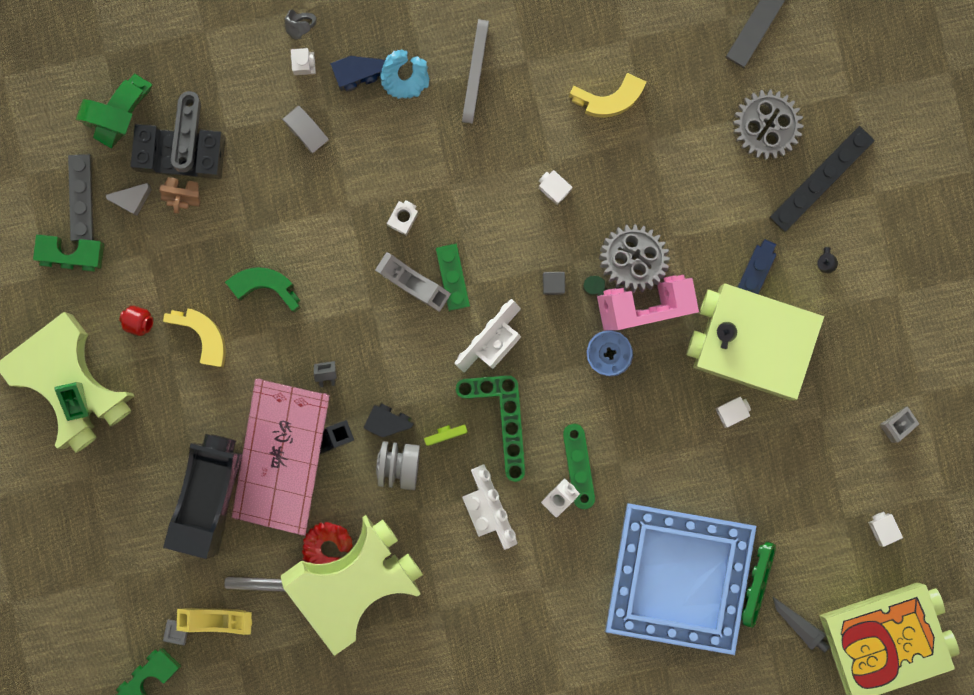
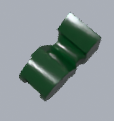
M599 276L587 277L583 284L585 293L591 296L604 295L605 280Z

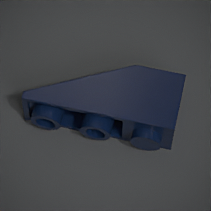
M348 56L330 64L340 90L349 92L358 88V84L364 82L371 84L377 81L385 60Z

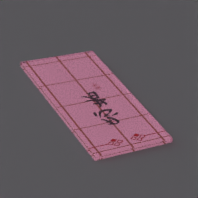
M255 379L232 518L299 535L306 534L330 395Z

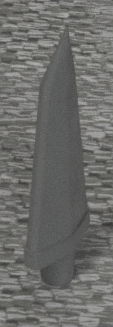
M773 597L776 611L808 645L807 647L813 650L817 646L824 653L830 648L822 640L826 636L823 631Z

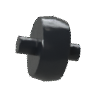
M825 247L823 249L824 254L819 257L817 265L821 272L828 274L836 270L838 260L830 253L831 248Z
M723 322L717 328V336L722 341V349H727L728 342L733 341L737 337V328L731 322Z

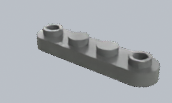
M192 91L181 94L177 104L171 163L178 172H187L194 165L201 101L198 95Z

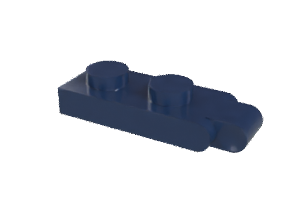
M764 239L761 246L756 245L737 288L759 294L776 257V253L773 252L776 247L775 243Z

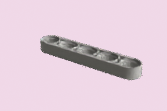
M478 19L462 117V122L473 124L489 25V21Z

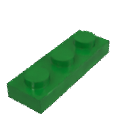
M457 243L437 247L436 252L444 289L451 293L447 300L449 311L470 307Z

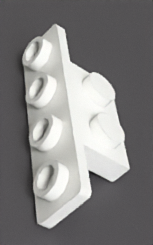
M511 299L508 303H505L494 319L487 323L486 328L472 340L471 345L459 354L454 364L462 372H466L478 357L494 369L521 338L515 330L507 325L521 309L515 301Z
M484 464L471 469L479 490L462 498L478 536L480 537L496 530L504 550L516 545V534L511 529L507 513L501 505L499 494L493 486L489 471Z

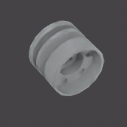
M383 442L377 457L376 475L378 486L384 487L385 477L389 478L390 488L393 487L396 478L400 479L401 489L415 490L420 445L405 444L403 453H398L397 443H393L392 452H388L389 442Z

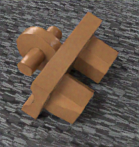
M168 177L165 184L160 186L161 200L167 201V206L174 207L173 211L175 214H179L181 208L188 209L189 205L199 207L200 195L197 182L188 181L186 188L182 189L178 188L179 180Z

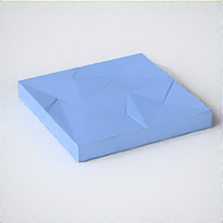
M627 503L605 632L735 655L756 526Z

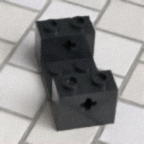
M135 124L131 168L136 172L212 179L222 178L225 136L222 132L199 130L194 165L187 172H178L171 163L174 131L160 130L157 126Z

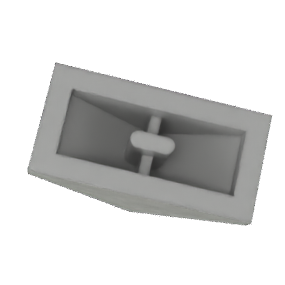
M148 183L107 194L106 198L110 202L138 216L152 188Z
M907 406L881 423L880 427L891 443H897L916 428L919 422Z

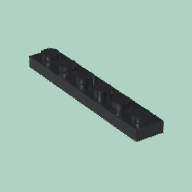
M861 126L857 127L769 218L785 233L875 140Z

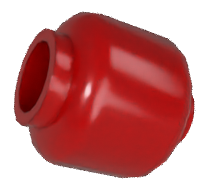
M129 306L120 314L119 321L121 327L127 333L143 336L152 329L153 317H151V313L147 309Z

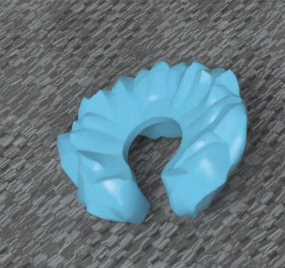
M403 49L394 51L387 56L380 74L383 89L387 90V94L397 97V99L418 97L424 88L429 87L427 62L418 56L410 60L413 63L411 77L407 80L399 78V68L408 61V52Z

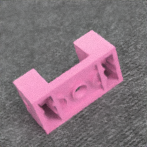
M684 275L664 277V282H660L657 285L661 305L652 306L646 310H635L632 291H624V288L604 290V295L597 296L603 329L621 330L698 313L699 309L693 278H685Z

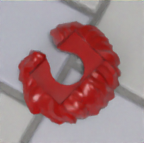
M330 522L319 523V525L309 529L303 539V561L313 564H325L340 559V556L327 557L322 553L321 546L325 541H332L337 545L340 552L349 553L353 548V544L347 529Z

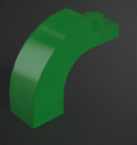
M134 73L128 81L124 80L107 105L132 113L140 101L150 92L153 84ZM96 127L93 138L112 149L123 135Z
M83 99L75 120L82 122L83 125L90 128L96 126L125 136L133 114L103 103Z
M261 267L249 268L236 273L225 282L240 301L256 289L269 288L276 291L294 313L301 308L298 304L301 300L294 291L288 292L294 284L275 270Z

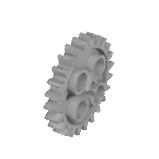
M772 89L768 91L767 95L761 90L759 97L752 93V101L745 98L744 103L746 106L742 104L738 106L742 112L734 114V116L739 118V120L733 122V125L739 126V128L733 131L735 134H740L736 141L744 142L741 147L742 149L747 146L749 147V155L755 151L756 158L764 154V159L767 160L769 154H771L772 158L776 159L777 153L783 157L785 155L784 149L789 152L792 150L790 143L793 145L798 144L794 137L802 136L797 131L804 127V125L798 123L803 116H796L800 108L793 109L792 106L795 101L788 103V95L783 99L780 98V91L775 96H773ZM760 106H768L770 109V114H762L760 112ZM779 109V113L770 125L771 127L768 128L762 139L758 141L757 137L765 127V123L771 118L774 111ZM785 117L788 121V126H780L778 118ZM755 123L758 126V132H750L748 124ZM774 135L776 144H769L766 141V136Z
M634 224L633 229L630 230L629 226L625 225L624 231L618 227L616 234L611 232L609 235L610 239L605 238L604 245H602L600 250L602 253L599 259L603 260L600 268H607L603 275H611L609 282L616 280V288L622 284L624 285V291L631 287L632 292L635 293L639 287L640 291L644 292L645 286L651 290L653 283L658 285L660 278L663 279L665 277V272L669 268L667 263L670 258L666 257L669 250L662 249L665 242H658L660 235L653 237L652 229L647 233L645 232V226L638 230L637 225ZM626 242L633 243L635 247H629ZM645 253L652 254L654 258H647ZM615 259H622L624 264L617 263ZM634 270H640L643 275H637Z

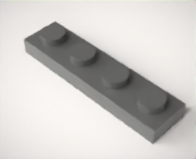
M68 155L70 240H94L91 155Z

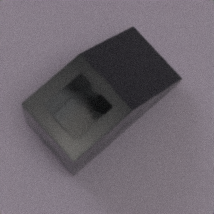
M381 403L379 407L374 405L363 428L385 438L413 428L414 423L410 422L411 417L401 412L397 416L391 413L392 408Z

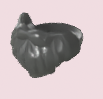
M289 10L285 17L287 34L292 39H301L303 34L309 32L316 25V16L312 13L297 14L294 10ZM303 19H310V20H312V23L309 24L307 21H302V22H298V21L303 20Z

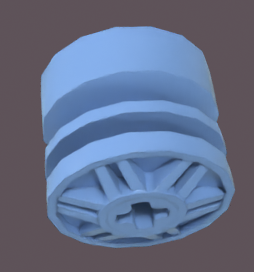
M613 330L602 331L596 334L589 342L587 360L591 367L599 374L618 376L631 365L633 349L629 340L620 332ZM608 348H611L612 351L616 350L612 360L604 355L607 353Z

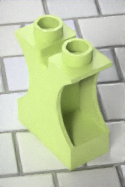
M63 312L1 359L0 374L9 386L29 387L47 398L53 406L58 420L56 448L66 449L71 446L74 452L77 453L97 438L91 430L94 428L89 419L92 412L98 418H104L110 426H113L131 412L126 403L135 396L129 392L111 391L100 385L93 378L85 360V344L88 334L72 314ZM74 382L82 383L89 416L67 421L54 387Z
M366 515L363 516L360 537L352 550L342 558L325 564L300 561L281 575L284 590L334 656L356 641V629L359 619L366 608L374 601L395 593L420 595L415 580L423 574L409 554H406L401 559L394 555L384 560L391 554L389 547L398 541L384 520L373 525Z

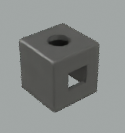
M543 272V295H565V272Z

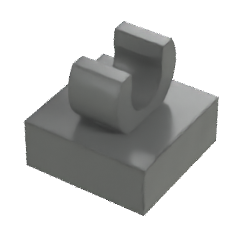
M335 361L314 364L315 382H319L321 388L325 380H330L331 385L335 386V379H337Z

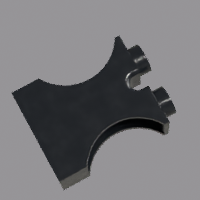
M205 434L203 444H190L183 486L169 523L163 548L204 559L218 555L225 530L226 515L233 486L244 454L234 452L236 440L213 434Z

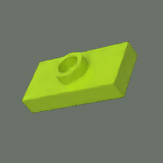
M448 425L437 429L438 434L426 437L424 440L426 445L430 446L466 434L468 431L466 425L453 429Z

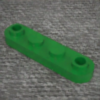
M570 424L563 431V439L570 483L580 493L574 500V504L580 509H589L595 502V494L585 432L580 425ZM572 430L578 432V437L575 439L570 436ZM583 494H586L588 496V501L586 503H583L580 500V497Z
M766 541L758 549V565L753 568L752 578L754 580L752 587H749L747 590L746 599H748L746 608H743L741 615L744 626L753 628L757 622L775 556L776 544Z

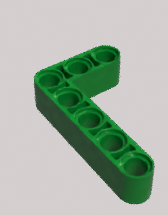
M512 376L460 380L455 390L462 399L499 396L505 473L509 480L514 482L520 481L525 475L517 380ZM505 380H512L515 387L512 391L506 392L502 388V383ZM489 381L492 383L493 390L490 393L481 391L480 387L483 382ZM462 383L470 384L472 390L468 395H462L459 392V387ZM507 401L514 402L516 404L515 412L507 413L504 410V404ZM512 422L518 426V431L515 435H509L506 432L505 428L508 423ZM511 444L518 445L520 449L519 454L515 457L510 456L507 452V448ZM512 466L520 467L521 475L518 478H512L509 475V469Z

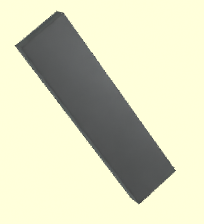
M760 0L725 58L744 68L785 0Z

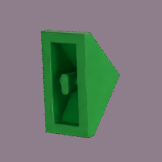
M74 382L54 387L67 421L89 416L82 383Z

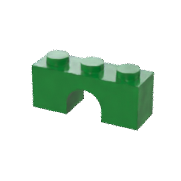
M36 234L33 260L39 262V266L52 267V264H61L60 268L73 270L74 266L82 267V271L95 272V268H102L103 242L79 239L77 250L73 254L65 255L61 250V238Z
M164 648L159 651L155 649L146 658L149 662L144 667L139 665L132 672L133 678L130 682L124 681L116 689L117 695H148L144 690V681L147 677H156L164 684L176 673L181 665Z

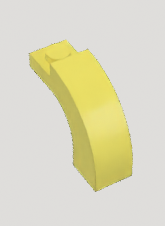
M627 73L621 87L612 95L605 97L595 96L573 86L569 97L572 98L573 103L579 106L587 105L588 107L585 111L587 115L600 118L613 117L627 111L636 103L646 85V81Z
M187 308L186 317H184V312L171 310V314H164L163 322L191 327L199 334L202 341L201 364L224 368L226 357L225 341L220 329L209 317Z
M215 608L177 609L176 631L227 632L249 635L251 634L252 612Z

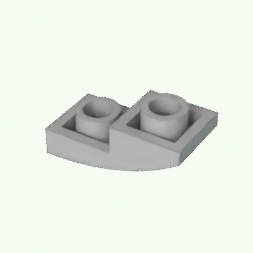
M297 106L282 119L292 133L298 136L310 153H314L329 140L300 106Z

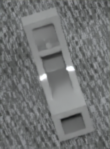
M386 252L375 269L384 278L439 312L451 295L444 288L417 273L388 252Z

